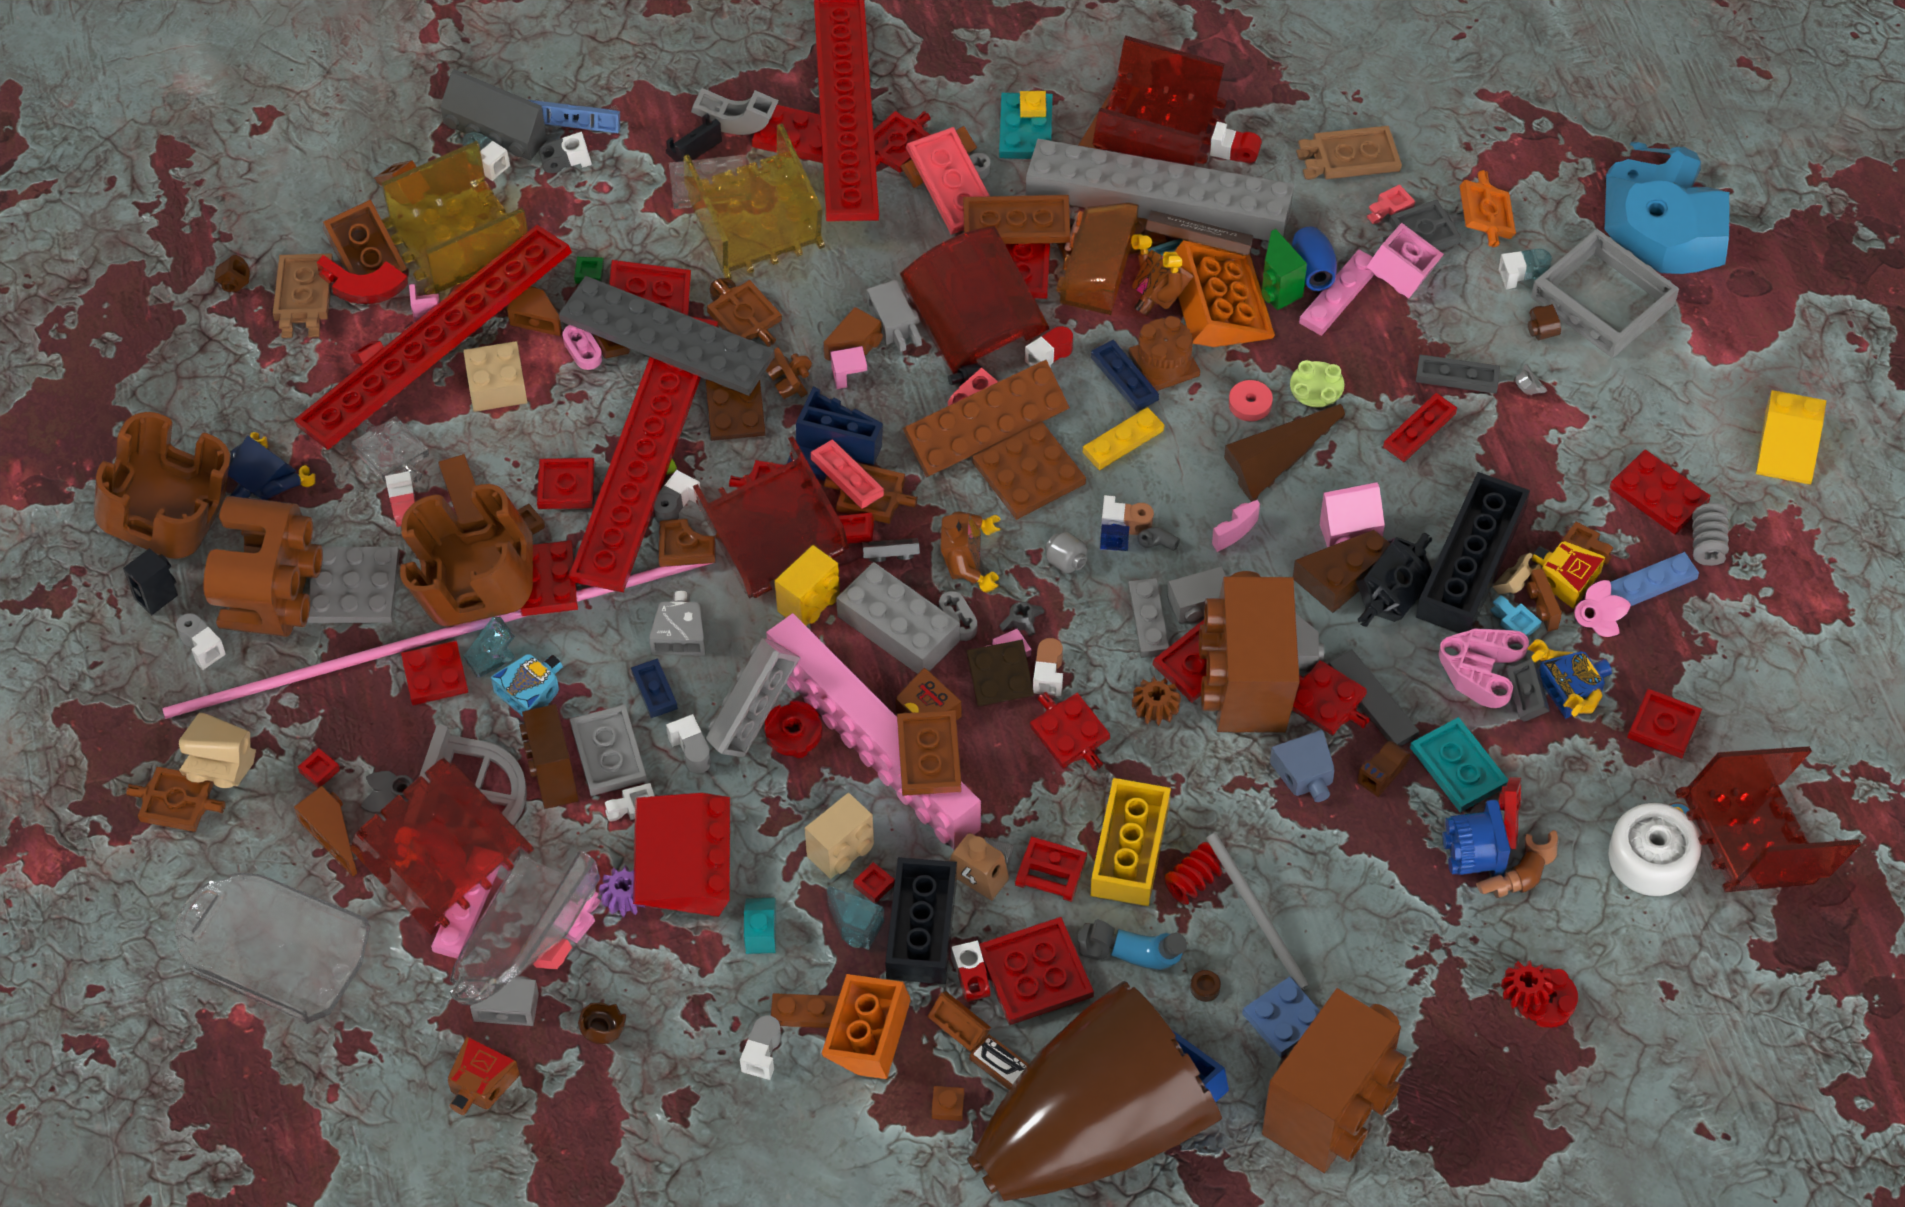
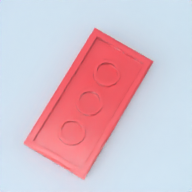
M951 127L907 143L906 149L952 235L964 230L963 197H986L990 195L955 128Z

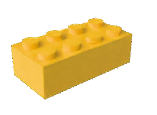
M1113 778L1091 878L1090 896L1149 907L1170 805L1171 788Z

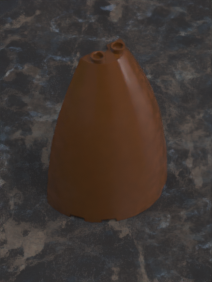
M1122 981L1083 1010L1038 1052L1014 1081L992 1115L974 1151L967 1157V1160L976 1174L981 1171L986 1175L982 1180L991 1194L997 1192L1003 1201H1009L1088 1184L1125 1171L1181 1144L1220 1121L1222 1116L1210 1090L1205 1088L1198 1075L1200 1073L1187 1053L1183 1055V1051L1175 1039L1176 1036L1168 1024L1141 992L1135 987L1131 988L1128 982Z

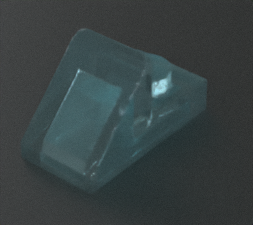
M493 616L463 656L476 677H482L515 658L508 648L515 636L501 617Z

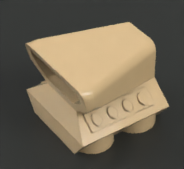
M199 712L179 740L181 753L189 755L179 771L191 782L199 783L209 780L213 781L220 788L238 786L254 763L256 749L250 748V732L209 714Z

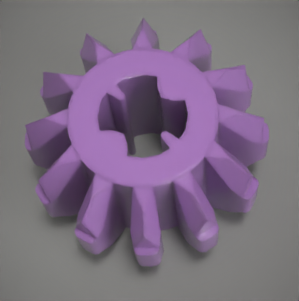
M625 865L623 871L618 872L613 867L612 876L604 875L603 884L599 887V893L602 896V905L608 907L611 914L620 910V914L624 918L627 911H631L636 915L638 912L637 907L645 908L643 905L633 904L634 870L629 872V868Z

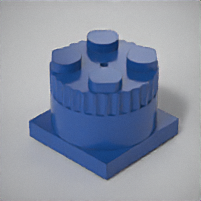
M1497 800L1486 801L1484 812L1445 818L1446 832L1442 833L1444 849L1450 850L1451 857L1448 859V865L1451 874L1462 875L1490 871L1491 877L1497 875L1505 876L1511 849Z

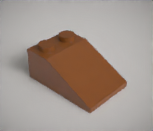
M371 200L323 221V231L346 271L357 275L369 274L378 270L385 261L401 272L407 271Z

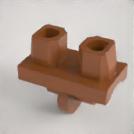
M779 347L774 349L775 358H773L766 371L773 381L783 374L786 375L784 379L775 384L780 395L784 399L795 393H798L801 398L807 395L808 392L798 376L801 375L802 378L809 376L808 370L812 365L809 357L799 356L795 353L791 356L792 361L789 362Z

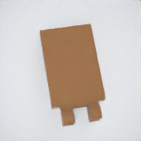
M1389 126L1314 133L1313 140H1299L1300 149L1296 150L1298 159L1305 160L1307 169H1303V174L1307 180L1314 179L1320 174H1324L1325 179L1399 172L1402 166Z
M332 253L279 255L273 317L274 321H279V329H282V338H293V323H306V328H309L308 338L320 336V319H328L331 284L319 276L317 261L322 255H325L334 262Z

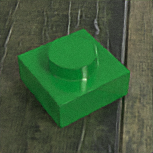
M577 256L574 274L575 284H580L585 276L602 282L604 258Z

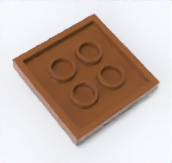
M1042 421L972 456V463L1016 520L1086 484L1085 475Z

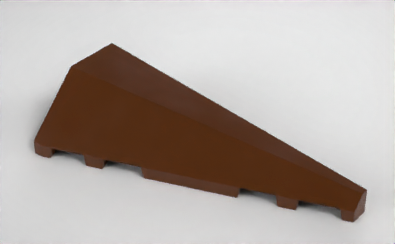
M1339 404L1225 445L1224 458L1238 476V485L1251 502L1257 500L1259 494L1266 487L1273 485L1275 479L1284 470H1289L1314 446L1317 439L1322 435H1326L1333 424L1345 417L1343 406Z

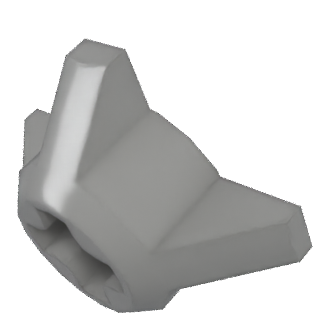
M1525 364L1522 372L1516 376V384L1527 395L1545 393L1547 391L1546 387L1533 374L1531 368Z

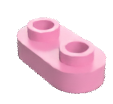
M568 325L563 331V341L576 364L585 370L597 368L602 362V353L592 334Z

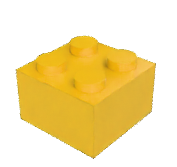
M812 545L775 580L777 612L785 618L793 613L805 626L809 623H814L819 618L821 612L828 605H833L836 602V598L840 595L838 563Z

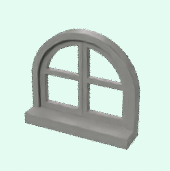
M437 724L403 822L404 827L410 828L416 833L430 823L439 796L444 794L470 799L461 829L446 827L457 844L461 847H468L490 842L506 833L523 812L527 797V787L522 768L509 752L498 745L450 735L448 726ZM454 753L484 758L474 788L444 783ZM490 761L500 766L509 777L511 795L481 789ZM477 801L506 806L504 811L492 822L478 828L468 829Z

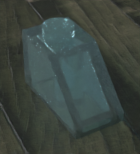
M829 886L827 889V903L842 940H845L852 947H863L869 950L884 922L883 907Z

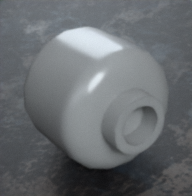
M1057 533L1046 544L1045 550L1048 562L1060 571L1072 573L1075 570L1082 569L1086 564L1087 547L1085 543L1071 533Z

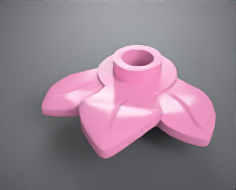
M1603 580L1591 585L1587 589L1585 600L1579 602L1575 607L1574 617L1579 625L1586 628L1592 627L1599 636L1612 637L1619 634V627L1616 621L1627 614L1631 604L1623 597L1611 595L1610 581ZM1586 608H1590L1594 612L1591 619L1587 618L1584 614Z

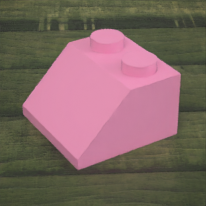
M1401 223L1380 246L1367 265V268L1375 276L1393 286L1398 293L1410 298L1444 254Z
M1378 482L1325 492L1323 494L1319 525L1327 547L1371 530H1375L1383 537L1385 523Z

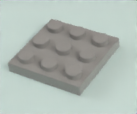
M322 547L323 561L320 574L317 578H311L310 612L307 622L392 623L400 556L399 547Z

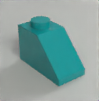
M746 898L744 907L746 954L776 953V898Z

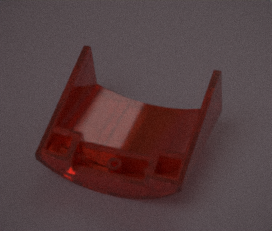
M995 226L980 228L955 236L921 255L900 273L904 289L909 296V304L912 308L916 309L920 322L952 374L957 373L958 369L962 368V366L973 363L978 364L977 359L1022 336L1027 341L1049 330L1047 321Z

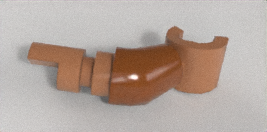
M1555 830L1551 831L1548 834V843L1544 845L1535 844L1532 841V835L1526 834L1525 854L1520 862L1513 866L1511 871L1506 872L1505 877L1497 875L1477 882L1476 886L1480 893L1487 894L1493 891L1495 897L1500 898L1508 895V891L1524 893L1537 886L1540 882L1544 865L1550 864L1557 857V832Z

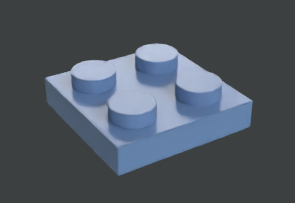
M1288 977L1244 1007L1242 1014L1281 1058L1294 1048L1320 1010L1294 980Z

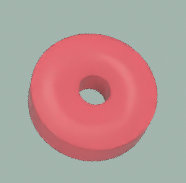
M1245 380L1237 383L1231 389L1229 408L1237 418L1244 421H1258L1265 418L1271 411L1273 396L1265 384L1255 380Z

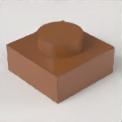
M934 1086L932 1119L962 1121L964 1088Z

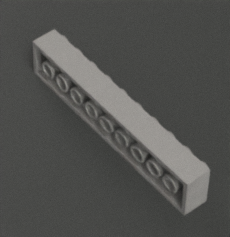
M1044 139L1037 140L1026 175V196L1069 195V205L1106 212L1125 211L1124 215L1148 219L1151 210L1253 235V238L1269 241L1271 231L1277 229L1284 237L1294 191V184Z

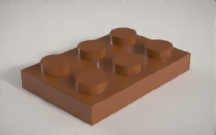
M956 711L897 714L902 796L962 792Z

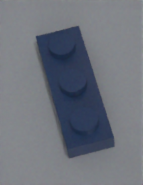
M1114 339L1091 351L1092 360L1136 412L1159 400V393Z

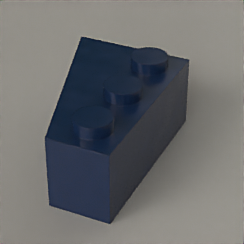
M813 386L796 421V445L815 450L833 439L853 460L871 465L875 464L882 448L883 423L857 409L851 411L842 406L840 400L835 397L831 400L820 394V389Z

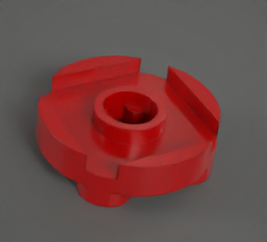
M790 701V705L782 707L780 704L774 707L765 719L766 742L773 750L780 754L803 758L821 740L822 724L819 714L815 708L807 703ZM799 725L798 732L790 733L787 729L788 726Z
M1544 968L1543 973H1551L1552 977L1550 982L1554 986L1552 1003H1548L1546 1006L1541 1005L1537 1012L1528 1007L1527 1012L1523 1013L1522 1006L1519 1005L1518 1009L1526 1019L1529 1017L1531 1020L1536 1021V1025L1553 1028L1565 1024L1570 1019L1578 1003V991L1573 981L1568 977L1567 972L1562 969Z

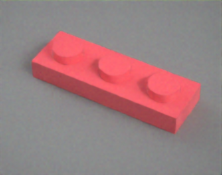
M833 439L811 452V460L861 509L884 496V488Z

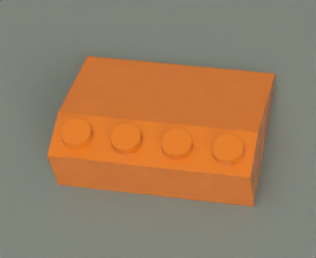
M1183 240L1174 252L1182 259L1181 268L1192 274L1193 278L1178 296L1186 326L1190 329V333H1192L1193 344L1219 347L1272 339L1275 334L1250 253L1249 255H1243Z

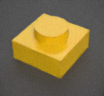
M1020 91V117H1046V91Z

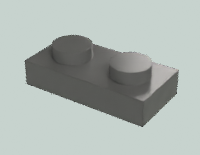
M918 538L862 542L864 559L869 558L871 562L885 561L886 557L897 556V559L907 560L914 558L915 554H920Z
M1530 659L1507 669L1509 680L1513 685V695L1519 718L1525 722L1549 712L1537 662Z

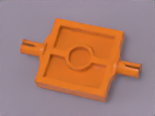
M1482 170L1477 173L1478 183L1464 180L1459 186L1465 225L1468 228L1485 232L1488 236L1489 247H1497L1500 244L1498 236L1511 239L1516 234L1510 194L1507 191L1492 186L1489 183L1488 172Z

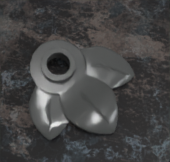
M390 771L375 772L366 776L368 784L374 791L361 804L362 809L370 813L383 812L387 821L400 817L406 811L407 803L412 799L416 782L406 775L396 776ZM407 789V791L399 793L400 790Z

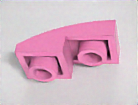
M1258 500L1239 505L1236 509H1233L1232 521H1224L1213 528L1212 545L1217 552L1237 542L1255 525L1259 518L1260 503Z

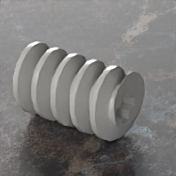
M1703 504L1693 512V557L1699 564L1713 566L1722 564L1726 560L1725 554L1729 551V537L1727 535L1729 532L1727 526L1729 519L1727 517L1728 508L1723 504Z

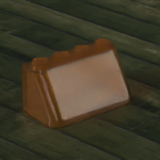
M1126 202L1085 207L1084 212L1079 211L1076 221V227H1079L1078 233L1072 234L1069 248L1073 250L1071 255L1066 254L1063 270H1066L1065 277H1059L1056 292L1061 293V304L1112 315L1132 245L1131 238L1135 235L1137 228L1139 204Z

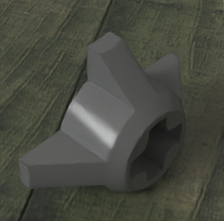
M1017 602L1012 605L1010 615L999 627L1003 632L1012 627L1018 628V630H1025L1030 637L1036 633L1033 626L1035 617L1045 613L1042 606L1031 605L1027 602ZM1021 611L1023 615H1017V612Z

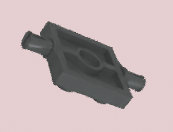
M1436 199L1390 215L1389 222L1394 230L1403 223L1440 251L1460 244L1461 236L1455 228V224L1464 221L1465 218L1463 210L1450 214L1443 209ZM1389 236L1383 237V243Z

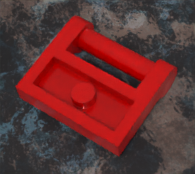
M1031 836L1016 877L1015 886L1021 888L1028 886L1062 896L1063 900L1072 902L1088 852ZM1030 869L1067 879V885L1029 875Z

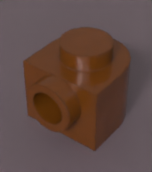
M232 255L216 267L214 280L222 285L221 287L224 291L236 293L249 283V266L242 257Z
M1553 304L1536 306L1530 310L1529 315L1531 319L1528 321V330L1532 337L1535 336L1539 341L1561 334L1560 320Z

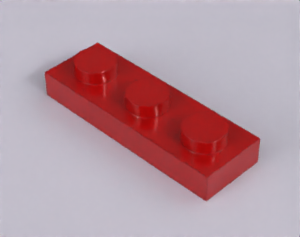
M1435 393L1384 441L1383 448L1401 461L1406 462L1456 415L1457 407L1438 393Z

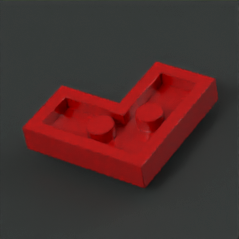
M1509 777L1507 786H1502V793L1499 795L1500 810L1504 811V826L1510 849H1516L1518 844L1519 810L1521 807V778Z

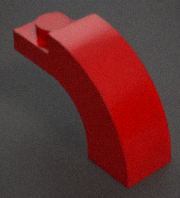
M322 255L317 261L319 276L330 284L335 282L332 285L333 294L351 303H380L396 296L408 285L407 275L387 261L378 270L365 275L350 273L325 255Z

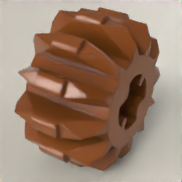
M1155 676L1151 678V682L1143 679L1140 687H1135L1133 691L1132 707L1136 710L1137 718L1145 717L1146 724L1154 720L1158 726L1161 724L1162 719L1170 723L1172 715H1177L1179 712V703L1181 701L1180 693L1176 692L1177 687L1175 684L1167 685L1166 677L1161 682L1157 681Z

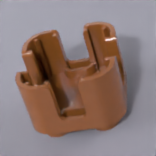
M141 412L128 418L120 429L117 437L115 463L112 464L103 460L97 470L94 518L104 532L146 550L150 548L156 554H162L167 558H184L193 554L200 547L225 500L230 453L227 446L219 438L208 433L200 435L196 443L195 455L179 450L171 444L172 420L159 413Z
M481 484L472 487L471 500L481 513V516L467 519L458 518L441 495H431L419 499L407 509L403 516L401 525L402 537L418 557L421 570L415 562L401 564L400 577L403 584L426 614L438 625L453 626L513 613L522 608L531 595L533 587V534L507 494L497 485Z
M227 496L222 504L219 519L225 528L242 530L244 552L214 549L208 554L204 571L205 598L211 605L230 607L229 610H220L216 624L219 629L288 637L294 626L305 627L310 612V597L308 594L303 593L307 577L317 578L322 567V546L311 544L313 534L312 518L302 516L298 504Z

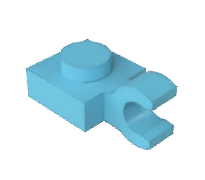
M1502 595L1493 601L1495 606L1490 611L1497 618L1502 619L1500 626L1505 630L1520 631L1529 637L1540 628L1542 621L1523 604H1519L1515 608Z

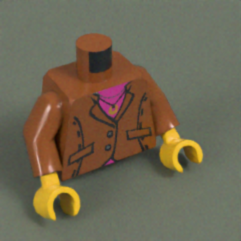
M1133 235L1131 238L1133 249H1140L1141 253L1138 254L1140 271L1132 284V288L1142 294L1134 308L1148 316L1155 303L1168 309L1191 281L1193 275L1181 268L1182 259L1176 252H1164L1162 256L1152 249L1148 251L1152 245V239L1147 235Z
M957 511L942 518L941 552L952 579L962 578L973 584L978 582L980 589L985 593L991 592L998 587L994 583L999 580V576L995 572L982 576L979 570L980 527L986 535L1001 530L993 524L1001 520L999 516L993 515L982 519L979 515Z

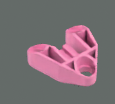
M1472 629L1443 639L1440 644L1439 659L1456 690L1480 705L1500 708L1510 701L1513 685L1508 678L1491 673L1495 663H1512L1524 658L1528 650L1529 640L1520 631ZM1521 644L1523 645V648L1520 650H1513L1509 647V645ZM1450 647L1457 651L1458 655H1449L1444 649ZM1496 689H1504L1507 691V693L1505 695L1499 696L1494 694L1492 691Z

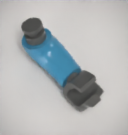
M1099 919L1095 920L1094 924L1085 923L1083 929L1079 930L1077 941L1080 943V954L1085 957L1097 960L1105 959L1109 954V950L1112 949L1111 956L1140 967L1157 970L1169 968L1180 961L1183 952L1187 948L1186 939L1180 933L1145 936L1118 929L1117 933L1114 934L1115 928Z

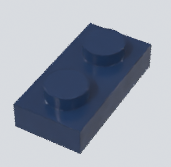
M658 658L631 667L632 676L650 718L678 709L677 702Z

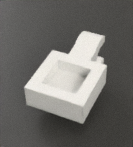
M648 783L622 790L623 798L606 801L605 806L607 810H605L608 821H616L627 813L630 820L635 819L636 798L655 796L651 784Z

